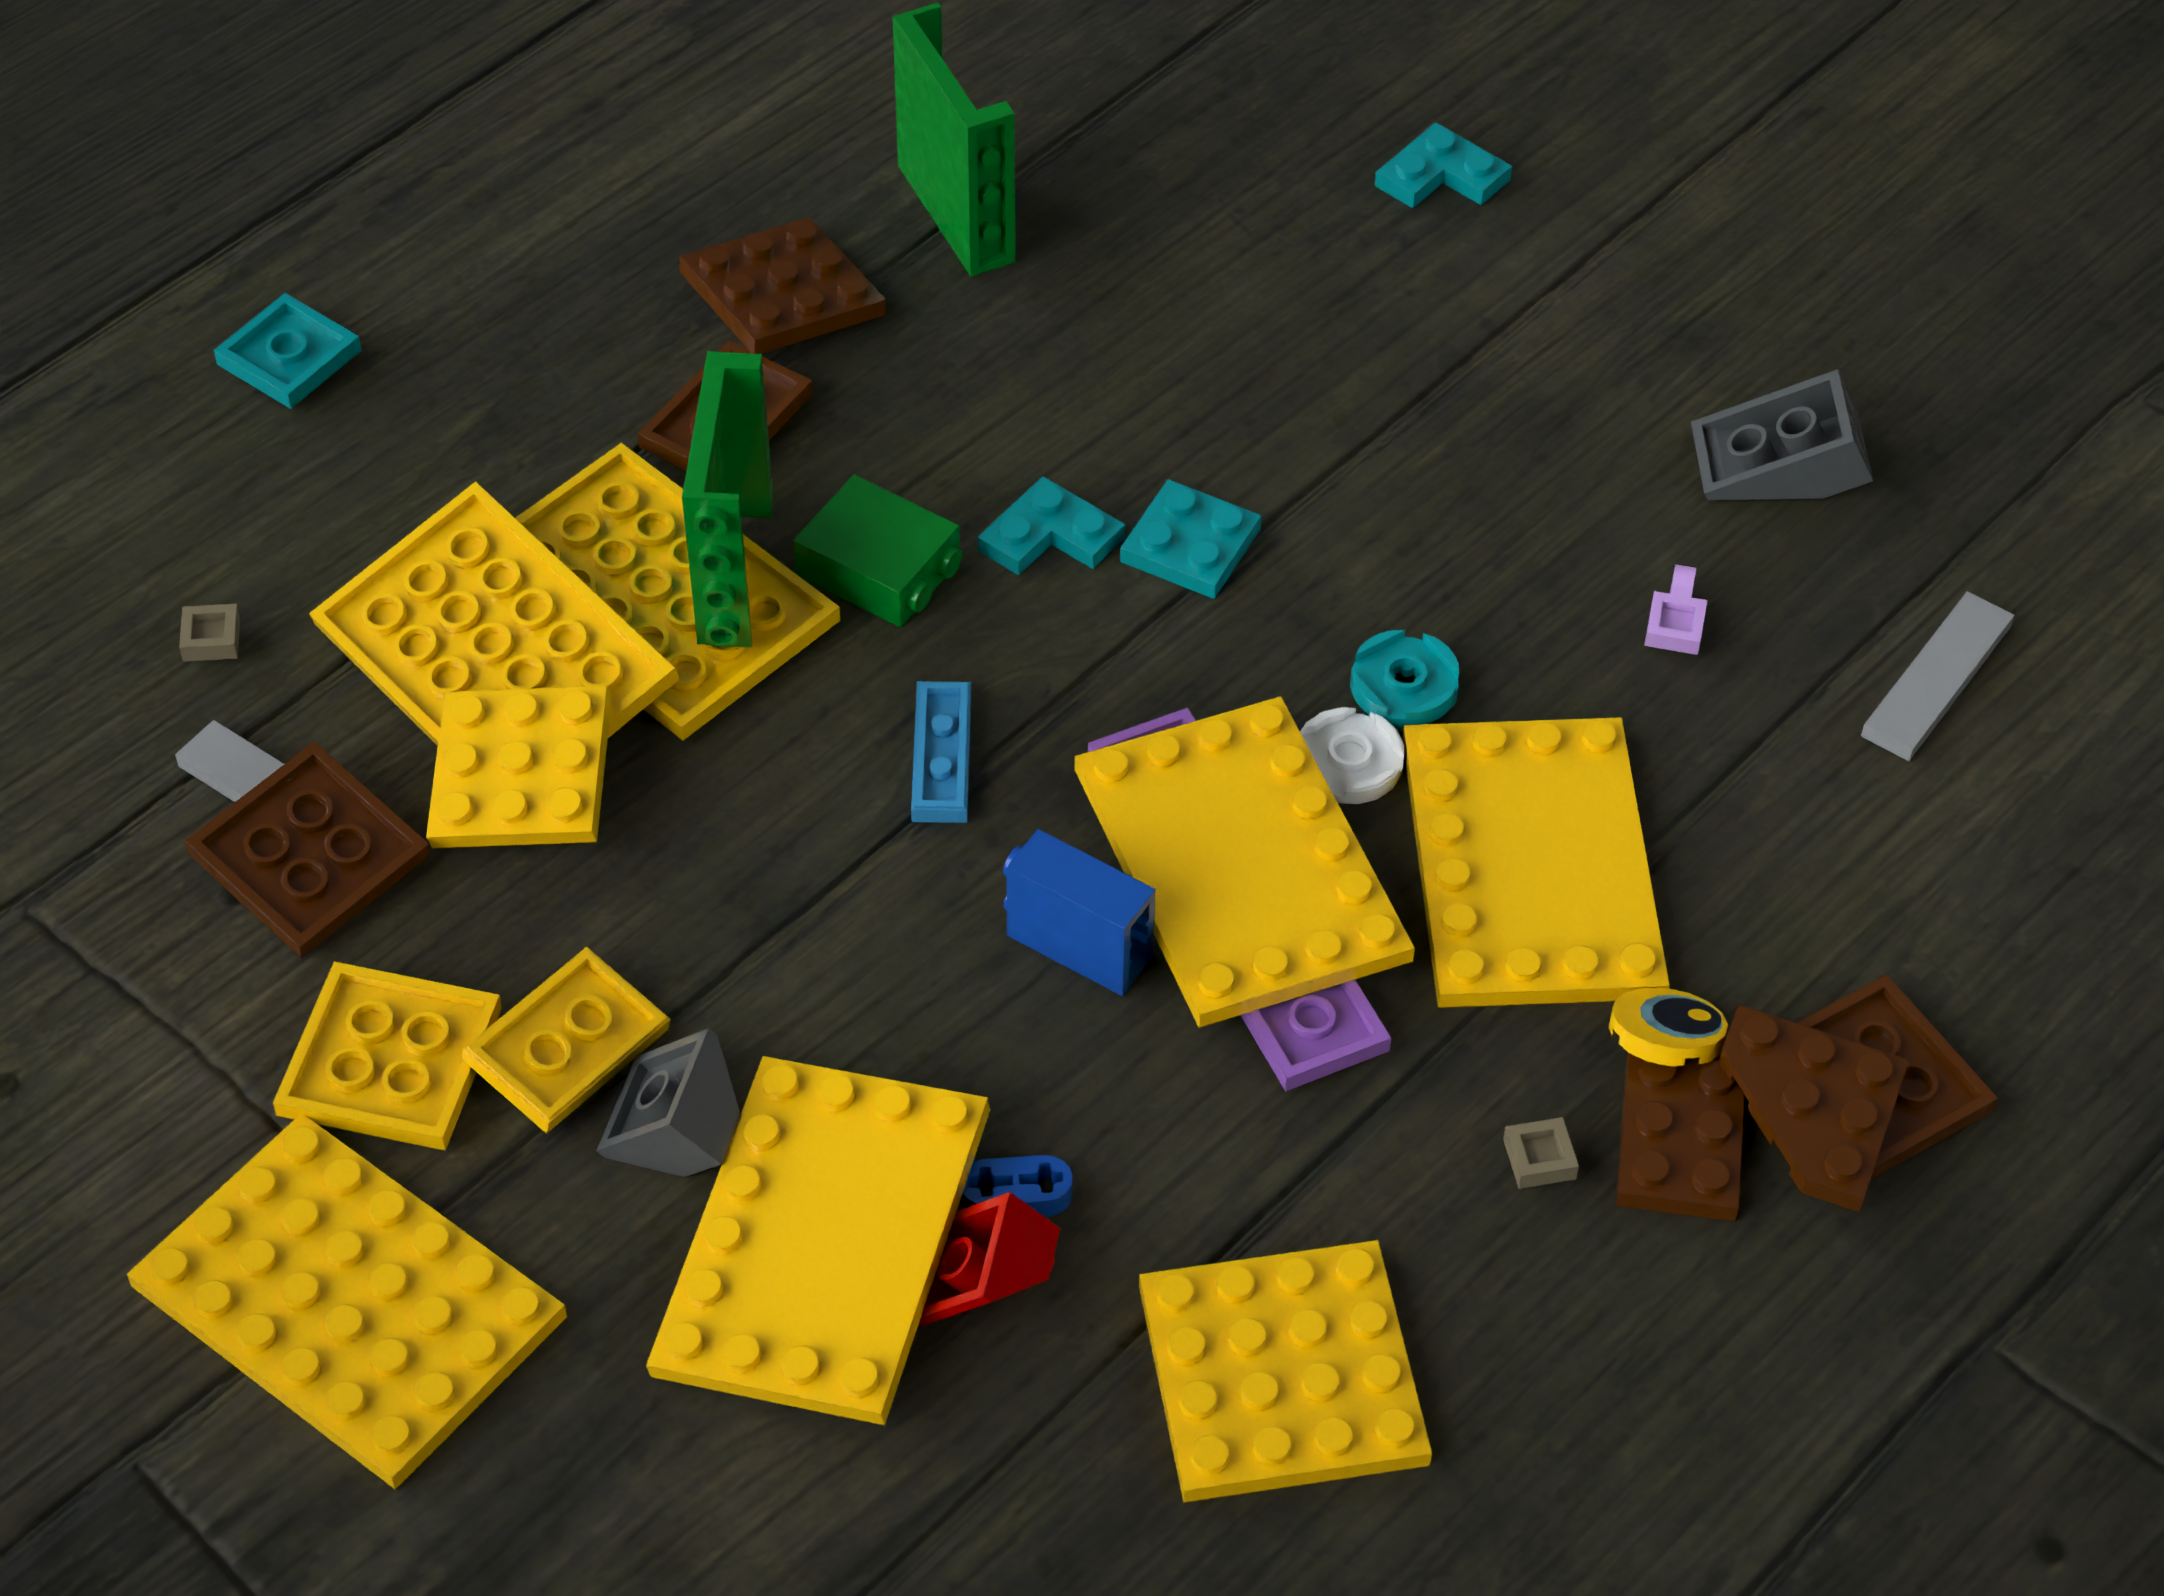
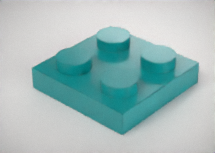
M284 293L214 349V355L218 366L292 409L361 352L362 349L358 335Z
M1167 479L1120 547V562L1215 599L1261 530L1262 515Z

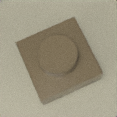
M237 604L182 607L179 649L183 662L238 659L240 614Z
M1563 1117L1505 1126L1503 1141L1519 1189L1577 1179L1579 1165Z

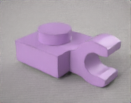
M1675 564L1670 594L1654 591L1644 646L1698 655L1707 600L1692 598L1696 568Z

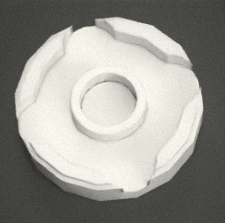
M1340 707L1319 713L1307 721L1300 731L1338 803L1357 805L1378 800L1395 787L1402 775L1405 745L1398 730L1383 716L1370 712V716L1356 713V708Z

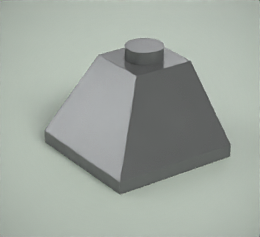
M708 1028L636 1056L596 1152L607 1159L681 1177L721 1165L741 1114L718 1035Z

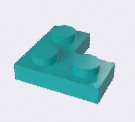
M1435 122L1376 171L1375 187L1414 208L1443 183L1482 205L1511 180L1512 165Z
M1042 476L977 537L978 552L1018 576L1051 545L1094 569L1125 539V524Z

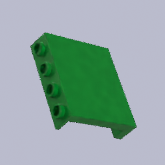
M939 2L892 16L898 167L970 277L1014 263L1015 113L1007 101L977 110L943 61L942 11Z
M707 351L682 493L697 644L719 647H752L741 517L771 518L774 504L762 354Z

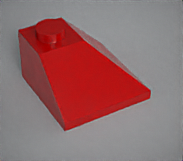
M1011 1192L956 1211L918 1327L994 1302L1047 1281L1054 1266V1254L1061 1228Z

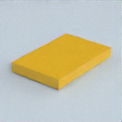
M585 947L464 1047L462 1060L547 1134L635 1059L636 1056L669 1029L671 1019L594 952Z

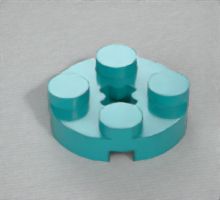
M1405 630L1385 631L1369 638L1359 647L1355 655V662L1351 668L1350 688L1356 703L1368 715H1370V712L1383 716L1399 733H1402L1404 725L1431 723L1445 715L1455 705L1459 688V663L1451 649L1433 636L1423 633L1422 640L1414 637H1405ZM1401 673L1404 677L1414 675L1416 678L1412 683H1401L1395 680V674Z

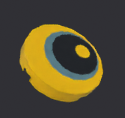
M1641 988L1627 991L1615 999L1609 1023L1611 1034L1617 1033L1620 1036L1618 1044L1628 1053L1647 1062L1675 1067L1684 1066L1686 1058L1700 1057L1698 1064H1704L1719 1056L1728 1029V1023L1723 1013L1709 1001L1688 992L1669 988Z

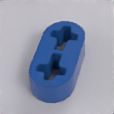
M1037 1155L981 1159L974 1161L960 1203L962 1209L1011 1192L1044 1217L1058 1215L1067 1209L1072 1201L1073 1175L1070 1167L1063 1160L1055 1156ZM1051 1179L1053 1192L1041 1193L1039 1180ZM991 1183L993 1196H981L979 1184Z

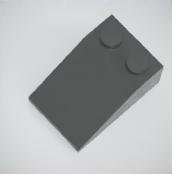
M1838 369L1691 421L1703 490L1707 500L1824 499L1873 482L1857 408Z

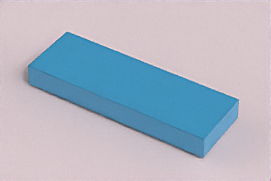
M917 681L911 802L912 822L967 823L971 682Z

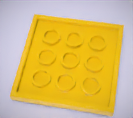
M1378 1240L1139 1274V1290L1183 1502L1430 1466L1432 1451Z

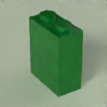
M855 474L793 540L795 573L798 576L900 628L915 612L919 613L927 606L932 592L944 578L949 579L956 573L963 556L960 550L959 525Z

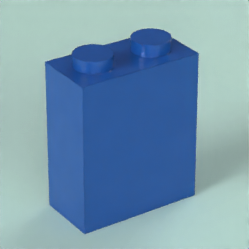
M1039 829L1036 830L1024 846L1017 845L1011 851L1003 868V874L1006 876L1007 892L1003 905L1004 910L1007 911V936L1123 996L1153 958L1156 889Z

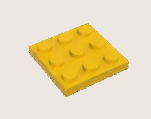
M607 685L445 692L426 834L431 847L452 848L597 842L612 701Z
M334 961L273 1101L276 1116L295 1119L299 1115H305L318 1125L446 1151L477 1073L462 1060L463 1048L498 1020L502 1010L500 995Z

